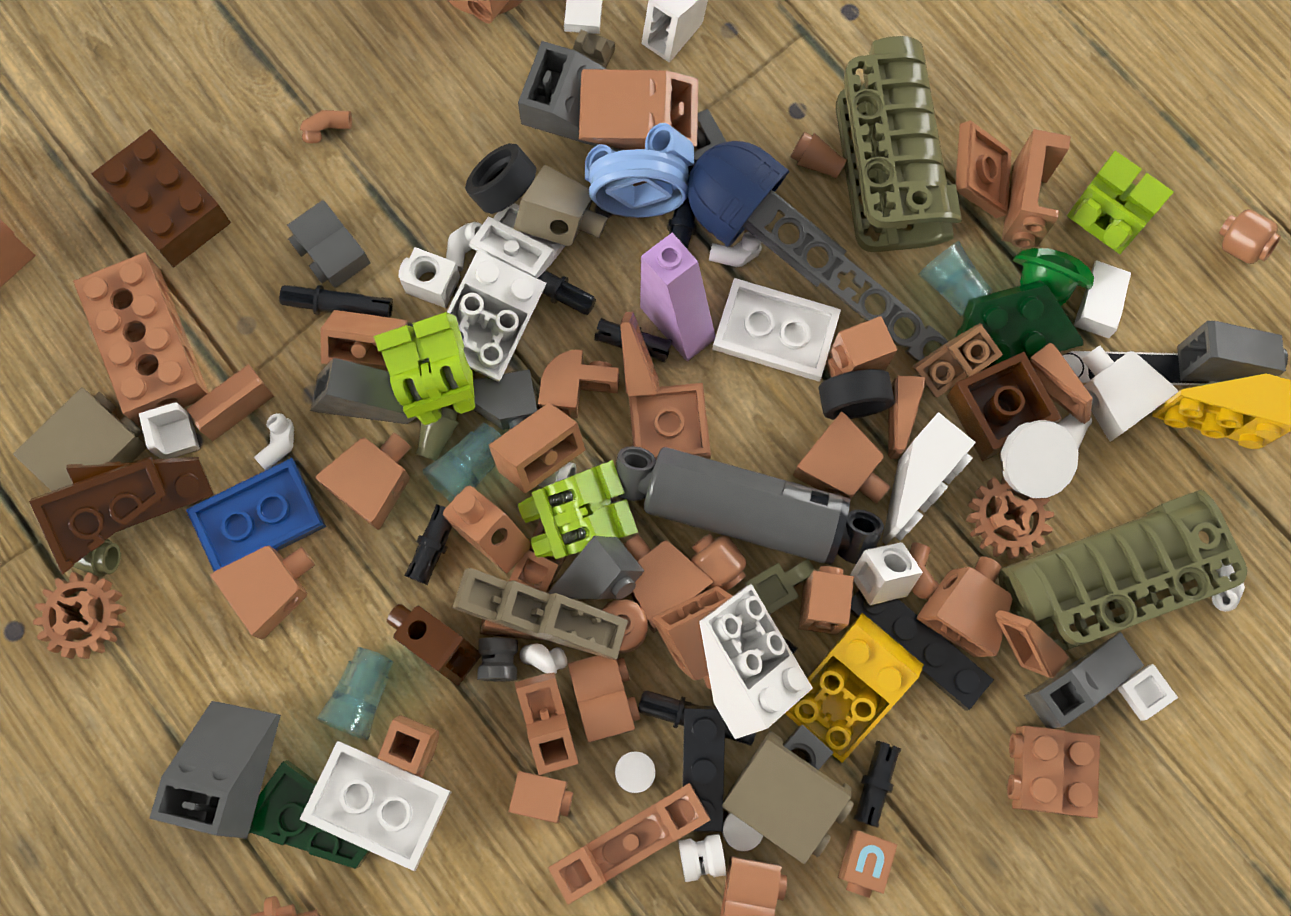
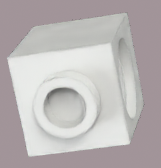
M414 247L410 258L406 257L403 260L399 269L400 282L406 294L447 308L461 277L456 262ZM426 272L435 273L434 278L430 281L423 282L419 280L420 276Z
M903 542L865 550L850 575L854 576V582L869 605L907 597L923 572Z

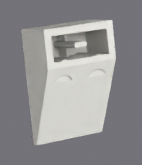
M477 250L447 313L453 314L457 318L465 347L463 348L470 368L500 382L546 283L480 250Z
M939 412L898 460L882 542L885 545L894 536L901 541L923 517L918 509L925 513L948 488L945 483L949 485L972 460V457L967 452L976 442Z
M752 584L747 585L699 621L714 704L735 739L768 729L813 689Z

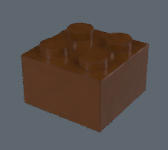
M1025 352L957 382L947 395L968 437L976 442L973 446L982 462L1000 454L1007 437L1019 425L1037 420L1058 423L1062 419Z

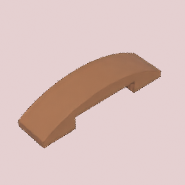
M689 783L549 866L548 869L569 905L711 819Z

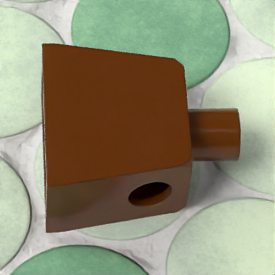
M398 604L387 617V623L397 630L393 636L395 640L457 686L461 684L482 656L467 640L419 605L411 611L403 604Z

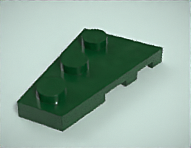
M289 760L283 761L259 794L248 834L252 833L267 838L270 842L280 845H289L307 851L310 855L356 869L360 867L370 851L300 820L317 781Z

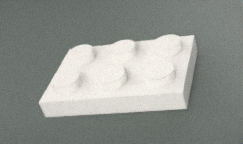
M734 278L712 350L820 381L841 309Z
M337 741L300 820L416 871L452 791Z

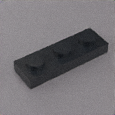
M684 705L682 787L689 783L691 784L711 819L693 831L723 832L722 804L724 795L725 721L716 706Z

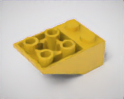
M1266 373L1182 389L1155 409L1152 417L1164 420V423L1171 427H1190L1200 430L1202 435L1209 438L1220 439L1225 437L1238 441V444L1242 447L1260 449L1291 432V380Z
M861 613L807 677L813 689L785 714L798 726L804 725L833 751L832 755L843 763L919 678L924 664L865 614Z

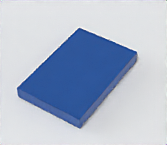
M293 458L186 509L213 571L265 546L270 545L279 551L326 527Z

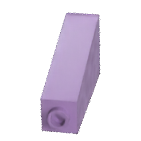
M672 232L641 256L640 308L667 339L672 340V345L686 361H689L711 344L716 336L699 263Z

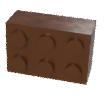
M151 129L91 173L173 268L231 223L215 199Z

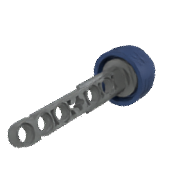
M729 141L710 148L696 161L688 179V198L691 209L701 225L709 233L716 236L718 240L722 241L726 247L731 246L746 229L813 285L818 287L821 283L866 321L882 316L894 344L907 347L908 349L905 353L917 362L925 358L923 348L929 341H936L941 346L948 342L945 337L930 325L925 327L918 315L846 258L844 254L847 251L775 193L786 178L789 170L770 154L748 142ZM777 212H779L784 217L775 223L770 233L765 227L773 222ZM784 224L795 225L799 230L798 241L793 244L781 242L778 237L779 228ZM821 247L827 252L828 262L824 267L814 268L808 263L807 253L810 249ZM849 272L853 273L855 277L852 282L859 289L863 287L864 282L870 286L868 290L861 294L857 303L851 299V297L857 294L852 288L847 287L841 290L838 287L841 282L837 277L838 273L843 275ZM871 294H878L885 300V310L880 315H872L865 308V300ZM899 318H908L914 324V333L908 339H901L894 332V324Z

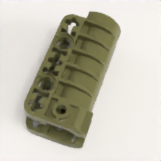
M892 36L875 40L872 43L869 55L858 56L849 61L844 74V89L839 93L836 101V115L843 158L847 159L844 167L856 241L867 252L935 246L953 239L952 223L962 222L956 184L947 185L923 45L917 39L907 36ZM857 69H863V85H861L859 75H855ZM850 130H851V132H852V139H853V140H851L850 137H849V135H848V131H850ZM860 195H862L863 206L860 204L858 200V197ZM869 222L874 226L875 233H881L876 242L872 241L871 236H865L870 226ZM908 224L912 227V230L909 231L902 229L907 228Z
M1198 490L1165 502L1148 511L1146 516L1001 568L999 572V586L1011 593L1013 600L1009 613L1033 621L1049 637L1050 633L1055 630L1053 624H1056L1064 644L1062 645L1059 639L1053 641L1066 651L1235 588L1245 581L1247 567L1220 509L1205 491ZM1200 531L1207 533L1209 537L1208 544L1200 540ZM1222 563L1224 566L1231 565L1234 569L1229 578L1227 576L1219 578L1217 570L1222 567ZM1193 579L1197 581L1198 586L1184 591V587L1181 585ZM1169 588L1172 596L1159 600L1156 592ZM1145 598L1147 605L1136 609L1134 602ZM1122 606L1125 614L1113 617L1111 610ZM1095 615L1099 623L1088 627L1085 619ZM1075 624L1078 631L1072 632L1069 626Z

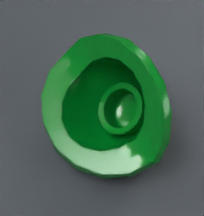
M1031 248L1021 251L1012 260L1024 266L1020 285L1042 281L1048 286L1060 306L1070 299L1077 286L1089 290L1093 286L1094 276L1090 268L1079 259L1065 252L1050 248Z

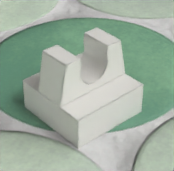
M1154 664L1147 665L1117 687L1140 721L1149 719L1178 698Z

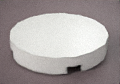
M1037 420L1019 425L1007 437L1001 450V461H1003L1004 469L1002 473L1005 481L1013 490L1031 498H1048L1061 492L1071 482L1078 467L1079 452L1075 439L1065 427L1051 421Z

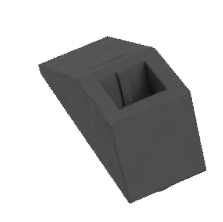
M1119 632L1058 672L1054 678H1049L1024 696L1046 728H1061L1098 704L1141 669L1144 664L1123 634Z

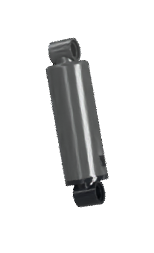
M625 447L618 452L615 468L624 490V494L619 495V497L631 501L645 498L644 511L654 516L831 566L837 554L845 561L857 564L865 550L877 548L884 529L882 520L869 511L852 510L849 512L850 498L668 447L660 449L657 459L651 452L641 447Z

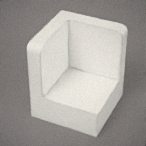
M175 402L138 413L146 446L150 452L160 459L174 458L200 449L192 417L178 403Z

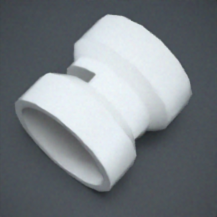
M719 834L708 835L703 841L698 842L693 841L691 838L678 841L685 882L696 881L701 875L710 874L713 877L726 875L724 853Z

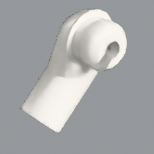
M746 232L743 234L742 241L733 247L712 243L709 261L742 267L759 255L762 249L761 241L750 232Z
M281 413L273 414L268 418L266 426L270 429V444L254 456L265 471L274 466L293 449L294 426L292 421Z
M536 643L525 645L520 650V659L523 663L531 664L544 673L556 674L558 669L565 668L568 663L564 651L559 647L549 651L544 645Z

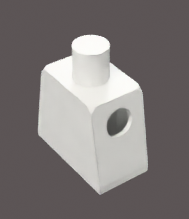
M649 0L641 44L667 62H670L701 26L708 0Z
M1098 346L1081 359L1095 375L1084 387L1093 398L1091 411L1110 442L1179 392L1168 380L1133 351H1129L1114 362L1104 349Z

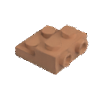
M1033 726L1016 727V734L1013 733L1011 735L1009 743L1010 757L1014 758V775L1011 774L1009 776L1007 784L1008 798L1013 799L1012 809L1098 818L1100 736Z

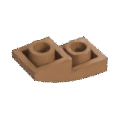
M979 323L950 340L912 367L920 377L926 378L925 385L933 396L938 398L957 382L967 376L970 377L979 373L1003 354L982 324Z

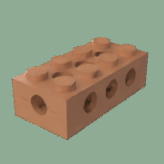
M146 252L73 281L121 410L125 416L138 426H141L138 413L175 402L184 408L194 404L209 393L161 270Z

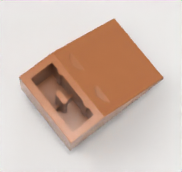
M583 69L581 71L579 140L605 144L622 150L645 149V140L648 132L659 123H667L693 143L694 148L697 147V78L667 70Z

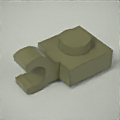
M809 559L787 572H784L780 564L777 563L745 582V586L752 584L770 615L797 599L799 595L794 586L807 580L810 574L816 570Z

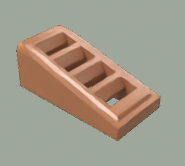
M625 312L620 327L626 394L628 396L655 395L659 388L658 375L634 313Z
M1049 343L1030 357V363L1050 398L1078 421L1085 424L1090 420L1093 398L1058 349L1052 343Z
M897 376L891 384L895 404L888 409V456L890 459H898L907 447L925 387V377Z
M999 609L995 614L996 619L1020 666L1046 677L1054 678L1068 660L1067 653L1033 621Z

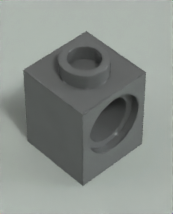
M804 725L798 726L782 744L790 751L792 749L802 751L807 758V763L817 770L833 754V751Z

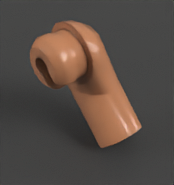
M322 110L303 120L300 126V130L303 131L302 140L305 143H319L322 140L321 130L351 129V111Z
M913 542L909 553L923 573L911 591L918 598L929 600L939 586V583L934 580L925 567L931 548L924 544Z

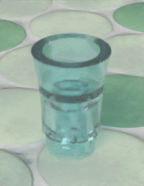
M957 241L943 251L918 274L943 296L960 317L964 314L969 299L991 294L993 291L969 259L960 241Z
M482 423L474 432L470 431L441 458L422 469L423 474L434 488L451 503L466 486L471 485L473 488H476L483 478L496 466L488 445L501 435L494 428L486 423Z
M358 647L352 661H348L340 681L316 720L346 734L369 741L374 717L389 680L387 675L394 662L377 652Z

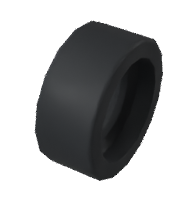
M509 143L490 152L476 165L466 181L465 189L468 195L485 213L493 214L500 212L523 196L532 184L537 168L517 144Z
M867 369L843 373L825 380L818 387L824 417L835 420L841 411L849 419H856L880 413L895 404L889 372L884 370Z

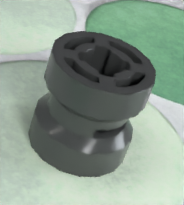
M499 637L479 639L478 652L482 655V664L478 667L477 680L492 682L516 681L517 667L514 665V655L518 652V640Z

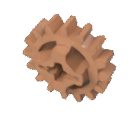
M993 477L987 482V487L981 485L975 491L978 498H973L968 503V507L975 510V512L966 517V522L976 523V528L970 535L971 537L981 535L983 538L979 546L981 549L991 545L994 547V557L997 558L1004 551H1007L1009 560H1013L1018 557L1019 550L1026 557L1034 552L1033 546L1040 548L1046 543L1041 535L1050 534L1053 528L1045 524V521L1054 517V512L1045 511L1043 507L1050 501L1049 497L1031 498L1013 490L1004 477L1001 480V484ZM991 500V503L989 505L992 509L990 518L986 519V508L988 502ZM1013 513L1016 520L1010 519L1007 521L1004 514L1010 515ZM1033 515V521H1034V522H1033V528H1032V530H1031V528H1030V526H1029L1028 523H1029L1030 517ZM995 533H997V534H999V535H1002V536H1005V537L1007 538V540H1005V539L999 537V536L996 535Z
M72 572L69 583L61 578L55 579L57 589L54 592L44 589L42 593L48 598L46 603H37L34 607L43 612L42 617L33 620L34 625L44 627V630L37 635L38 640L50 641L47 650L54 653L61 651V656L73 659L76 654L79 658L89 659L91 649L101 654L104 653L105 646L103 642L105 640L116 642L118 639L112 633L114 628H124L125 623L117 620V615L126 612V607L115 603L123 595L117 590H110L112 582L104 578L99 580L98 576L87 572L84 578L82 575ZM81 591L77 596L69 597L70 595ZM72 608L80 610L79 612L83 615V619L88 621V624L81 622V619L77 616L78 613L73 611ZM91 634L90 637L84 640L74 642V639L79 640L83 635Z

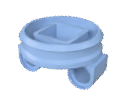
M659 123L648 132L645 140V149L616 152L605 144H599L590 150L585 160V180L591 184L589 196L598 207L619 216L639 218L669 213L680 207L688 197V166L694 165V146L688 138L667 123ZM641 181L647 182L638 186H633V184Z

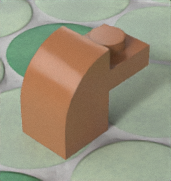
M583 350L564 352L555 357L542 374L538 407L540 409L547 403H551L570 418L578 419L581 390L618 394L619 368L612 367V364L604 361H593L590 365H585Z
M546 673L515 682L538 774L542 775L579 764L555 673Z
M399 715L392 720L377 759L422 778L427 764L432 761L439 739V731Z

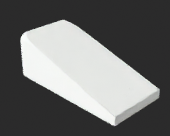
M1096 260L1091 271L1094 276L1093 286L1090 290L1085 289L1074 326L1109 339L1117 331L1131 272Z

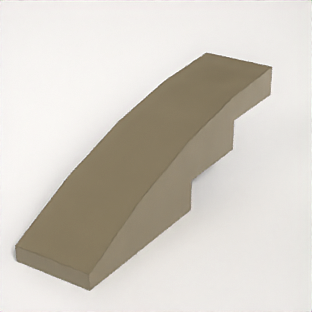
M473 568L465 569L452 607L453 609L535 637L613 660L618 657L628 623L626 619L558 593L548 594L514 580L507 582Z

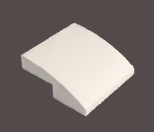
M516 203L497 212L494 218L488 216L470 241L469 247L476 251L480 250L535 278H538L552 264L565 247V245L513 229L520 206Z

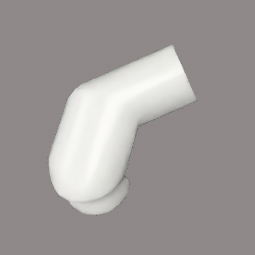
M479 222L465 224L451 233L448 238L446 259L456 262L459 271L463 270L465 253L472 249L469 247L470 241L482 226Z
M1222 563V567L1217 570L1219 578L1222 576L1229 578V575L1234 572L1231 565L1224 566ZM1244 583L1213 595L1212 602L1214 606L1220 611L1225 612L1235 609L1244 592Z

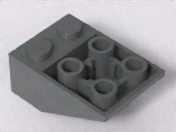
M541 41L518 101L521 124L592 146L599 145L579 140L581 71L583 69L606 68L575 50ZM610 147L616 152L623 151L622 149Z
M211 701L162 775L149 819L216 836L247 839L281 715Z

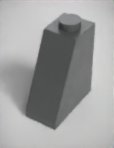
M1206 321L1177 346L1180 381L1223 382L1266 373L1280 376L1286 371L1288 364V353L1283 348L1282 335L1219 321Z
M333 358L317 375L310 411L408 424L416 418V416L407 418L404 413L403 406L400 405L393 393L388 371Z

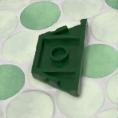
M1042 281L969 299L963 314V324L955 335L957 337L979 323L982 324L1003 354L983 370L1022 352H1025L1030 360V357L1049 343H1052L1059 352L1084 345L1082 337L1048 286Z

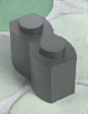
M324 200L287 224L293 234L288 238L289 242L301 257L307 253L314 261L308 266L321 283L328 280L334 288H337L370 264L363 249Z

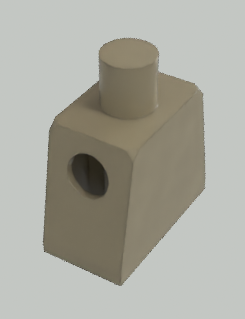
M544 165L521 199L513 229L570 246L575 241L580 230L600 238L608 218L590 210L593 200L589 196V188Z

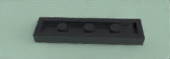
M860 589L852 597L850 613L856 618L861 613L865 614L924 664L921 673L965 711L972 708L993 682V678L942 635L916 619L918 615L899 599L869 605Z

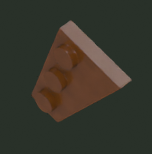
M149 456L31 498L29 502L63 575L75 563L98 548L115 532L129 524L164 497L166 490L153 459Z
M199 457L153 459L166 490V495L118 531L214 495ZM119 461L105 462V464L99 465L69 464L66 470L72 482L76 483L130 463H121Z

